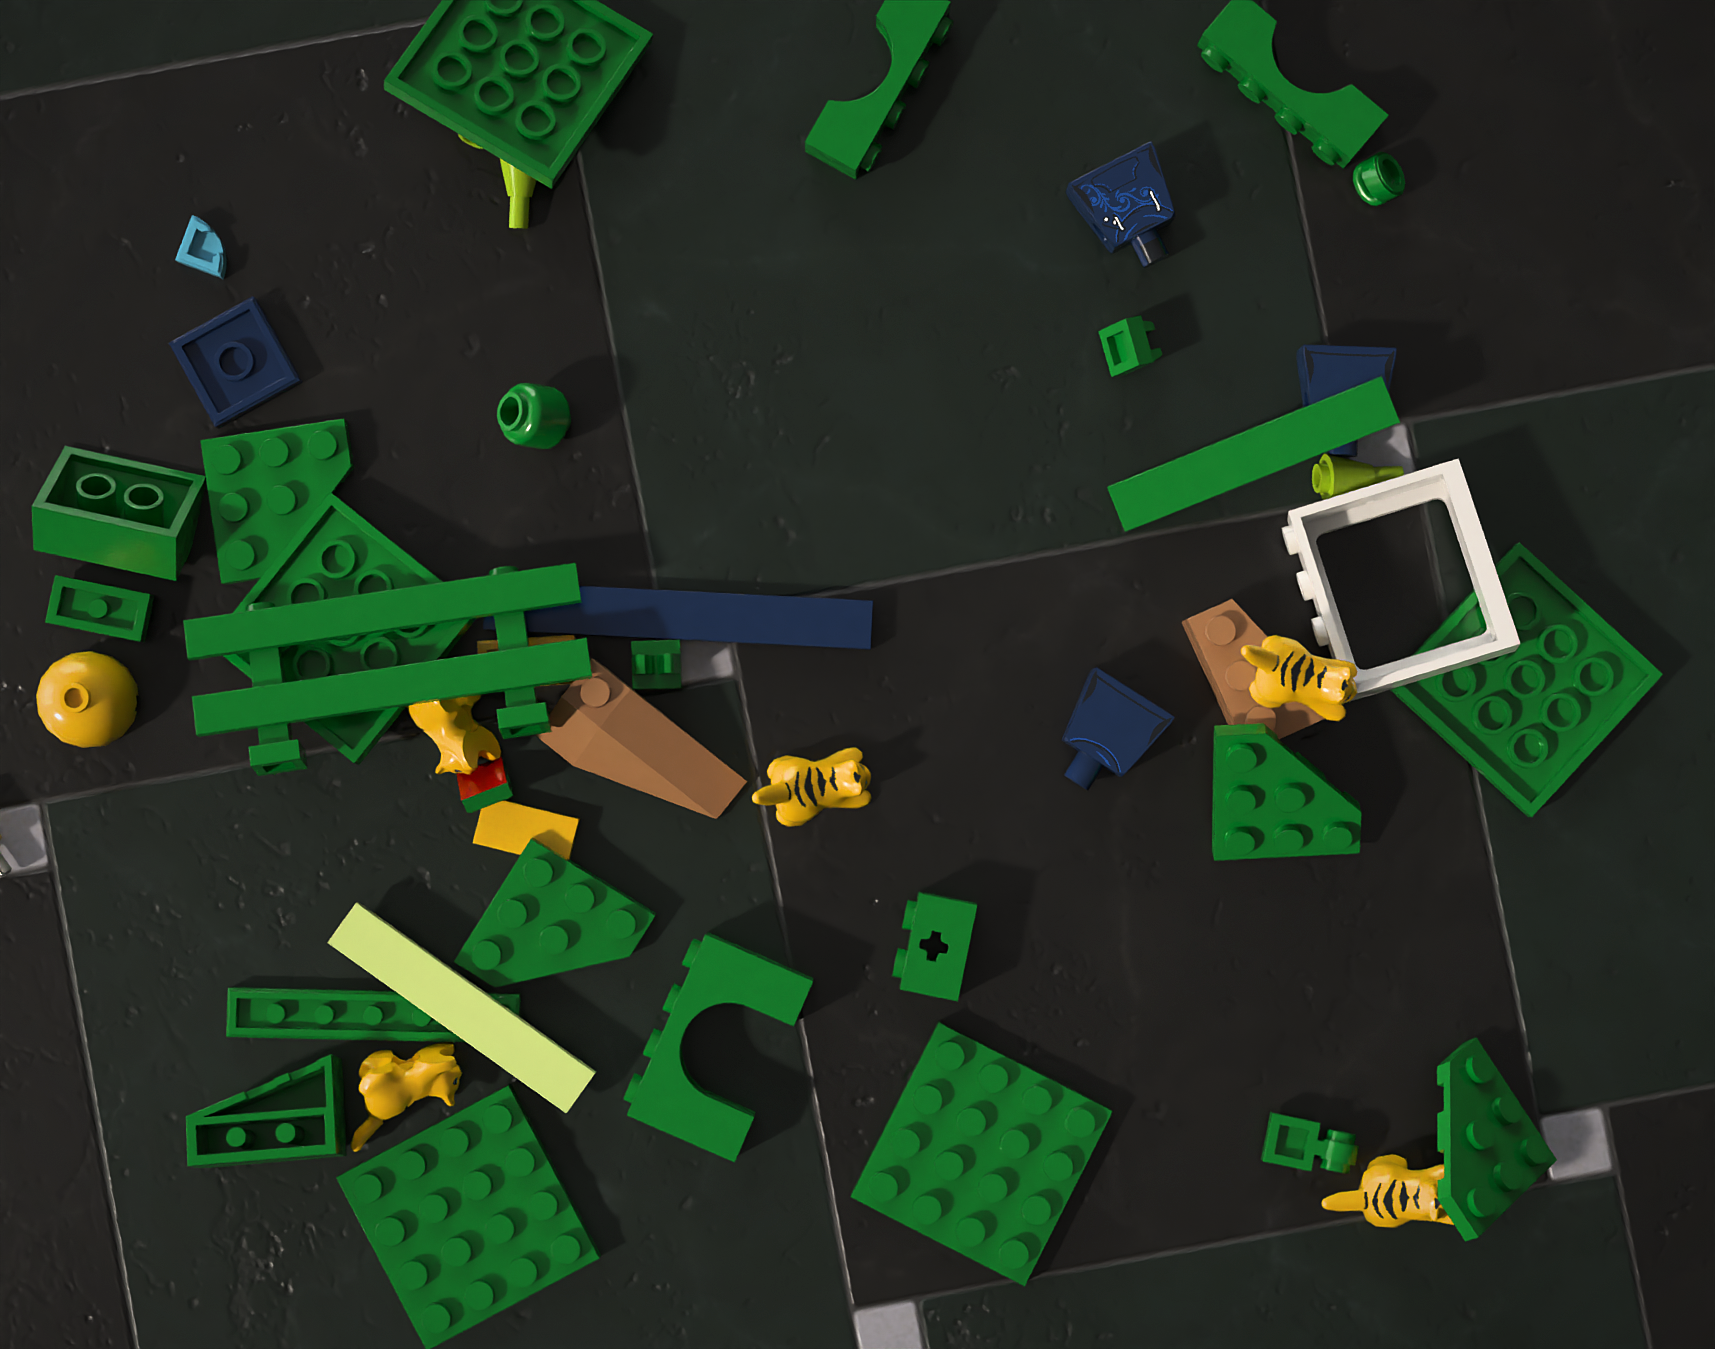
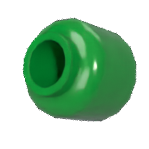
M518 383L502 397L497 408V419L506 439L515 445L537 449H551L561 442L571 424L569 403L564 394L554 387L534 383Z

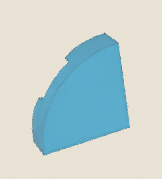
M192 215L175 260L186 266L224 279L227 267L224 245L218 234L207 223Z

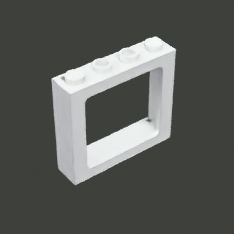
M1459 458L1288 511L1287 521L1289 526L1281 528L1284 541L1290 555L1295 553L1299 555L1304 571L1296 573L1298 584L1304 601L1310 599L1314 601L1318 617L1311 619L1314 634L1319 647L1328 645L1332 659L1345 660L1355 664L1316 545L1317 538L1328 532L1432 500H1442L1448 508L1486 622L1487 629L1482 635L1368 670H1362L1356 666L1358 672L1353 679L1357 685V694L1351 701L1514 652L1521 644Z

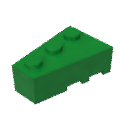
M330 1054L292 1073L276 1077L273 1081L257 1088L241 1092L187 1115L188 1166L213 1168L347 1156L342 1058Z

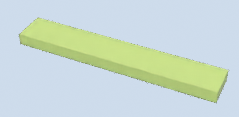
M359 902L355 903L327 942L565 1113L570 1110L596 1073L595 1070Z

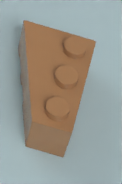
M1233 599L1182 621V625L1228 725L1264 723L1277 734L1278 739H1281L1325 719L1311 708L1298 702L1284 703L1280 707L1267 708L1252 698L1249 687L1255 680L1258 667L1250 664L1244 658L1241 649L1245 645L1261 647L1263 640L1267 636Z

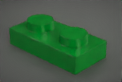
M55 575L45 623L145 643L155 595Z

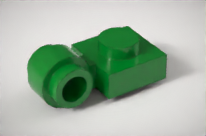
M1270 1112L1261 1160L1263 1162L1311 1171L1314 1155H1317V1157L1321 1158L1320 1168L1349 1174L1350 1166L1356 1165L1359 1145L1355 1144V1134L1327 1129L1326 1138L1321 1137L1319 1140L1318 1135L1321 1123Z

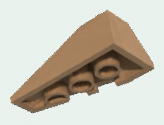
M592 658L590 661L592 678L576 680L570 685L549 715L552 732L536 734V736L577 768L718 819L747 781L599 661Z

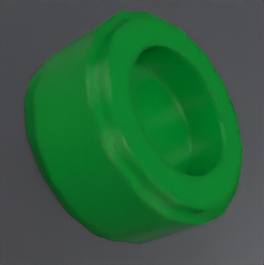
M1378 152L1359 163L1353 171V183L1358 195L1371 206L1382 205L1404 192L1405 178L1398 162L1385 152Z

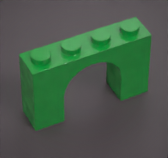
M707 932L702 942L693 938L682 963L683 966L690 968L683 986L673 984L662 1009L671 1013L663 1031L656 1028L653 1029L643 1052V1055L651 1058L644 1076L634 1073L623 1100L631 1103L627 1116L735 1163L756 1112L704 1089L693 1079L683 1057L685 1031L690 1021L697 1014L710 1006L722 1003L745 1005L794 1027L814 978Z

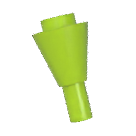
M500 159L507 195L510 196L509 228L528 229L529 197L533 195L537 180Z
M1323 454L1319 464H1315L1313 467L1312 484L1314 491L1320 493L1322 499L1326 500L1403 476L1404 470L1402 466L1373 467L1372 464Z

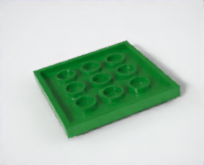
M442 0L385 78L384 90L552 189L652 44L653 33L597 0Z
M329 492L233 613L246 611V606L259 602H271L275 604V607L441 583L443 581L336 495ZM477 618L282 647L286 682L445 659ZM249 652L224 656L252 679ZM406 706L303 722L350 761L360 765Z
M1519 542L1495 565L1521 643L1517 650L1389 690L1527 817H1533L1663 674ZM1475 589L1469 593L1412 656L1470 639L1486 632V622Z
M938 1021L851 1193V1198L1025 1286L1113 1111Z
M511 1084L336 1177L425 1349H431L601 1257Z

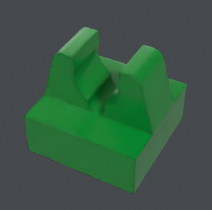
M1141 315L1125 318L1098 331L1111 377L1133 372L1153 363L1162 356L1161 348L1150 349L1146 333L1155 330V326L1151 321H1143Z
M681 640L631 641L633 690L682 689Z

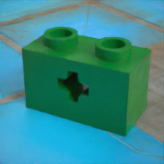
M920 891L918 892L917 902L907 900L902 929L911 930L907 949H897L892 977L901 978L900 990L958 1001L977 909L976 903ZM932 931L940 932L941 942L947 944L945 951L940 950L936 952L935 959L928 958L926 948L919 946L921 939H929L931 937Z

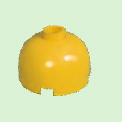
M93 651L71 653L53 663L41 677L36 694L38 714L46 729L64 743L81 748L106 746L122 737L133 724L137 713L135 708L137 705L136 695H138V688L129 669L114 657Z

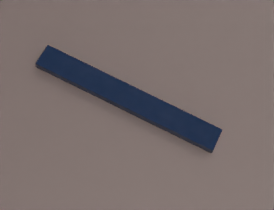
M579 586L582 603L525 611L527 632L871 650L873 601ZM494 616L484 617L483 630L496 631Z

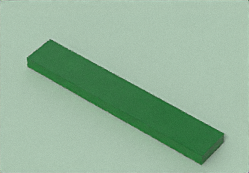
M1380 376L1111 484L1107 489L1126 532L1400 423L1383 377Z
M228 988L226 1037L466 1042L396 991ZM487 993L521 1018V993Z

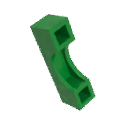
M884 1L876 15V28L886 40L891 53L892 63L886 78L875 91L863 98L852 101L828 100L805 141L806 153L855 180L862 168L870 172L883 148L882 145L877 143L885 127L892 130L896 127L907 105L901 99L908 86L911 85L915 88L919 86L930 65V62L924 59L933 43L941 46L953 25L954 20L948 18L950 1Z
M1231 0L1204 31L1197 44L1202 50L1201 57L1214 70L1220 73L1226 70L1239 81L1238 88L1251 101L1257 104L1263 101L1276 112L1274 116L1276 121L1288 132L1294 135L1300 132L1313 143L1311 147L1313 152L1322 161L1331 166L1337 163L1344 169L1388 117V114L1352 84L1330 93H1311L1291 84L1281 74L1273 57L1272 38L1277 21L1252 0Z

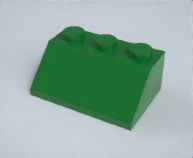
M65 446L32 505L33 548L40 552L176 581L192 549L206 487V476Z

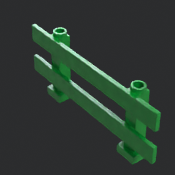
M576 563L518 571V568L514 566H504L490 570L488 576L275 607V604L271 602H259L246 606V611L183 620L187 658L189 661L249 652L252 688L192 696L196 735L201 737L258 728L260 745L249 746L248 749L250 766L258 776L308 769L306 750L298 739L293 740L291 723L504 691L507 708L496 709L498 726L503 739L552 732L546 702L537 703L535 687L592 678L587 638L529 646L525 611L582 603ZM494 616L499 651L286 682L282 647Z

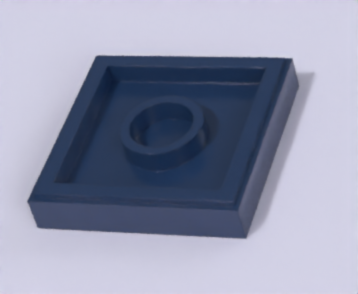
M254 296L169 342L211 421L218 429L302 383L293 363Z

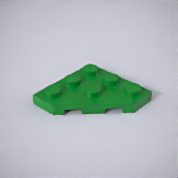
M346 419L200 440L221 584L227 585L259 580L328 493H334L340 483L343 484L354 469L348 422Z
M1264 723L1214 726L1212 853L1214 861L1360 853L1362 812L1357 800L1346 791L1342 793L1326 779L1322 771L1299 752L1294 753L1278 739L1277 734Z
M532 837L454 962L490 985L499 987L630 957L656 913Z
M1477 1037L1462 1043L1437 1066V1085L1444 1087V1111L1437 1113V1151L1444 1153V1178L1438 1180V1201L1465 1242L1482 1235L1557 1161Z

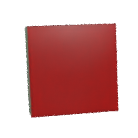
M502 757L479 765L477 770L471 775L465 773L456 774L461 801L467 813L475 812L513 796L508 769Z

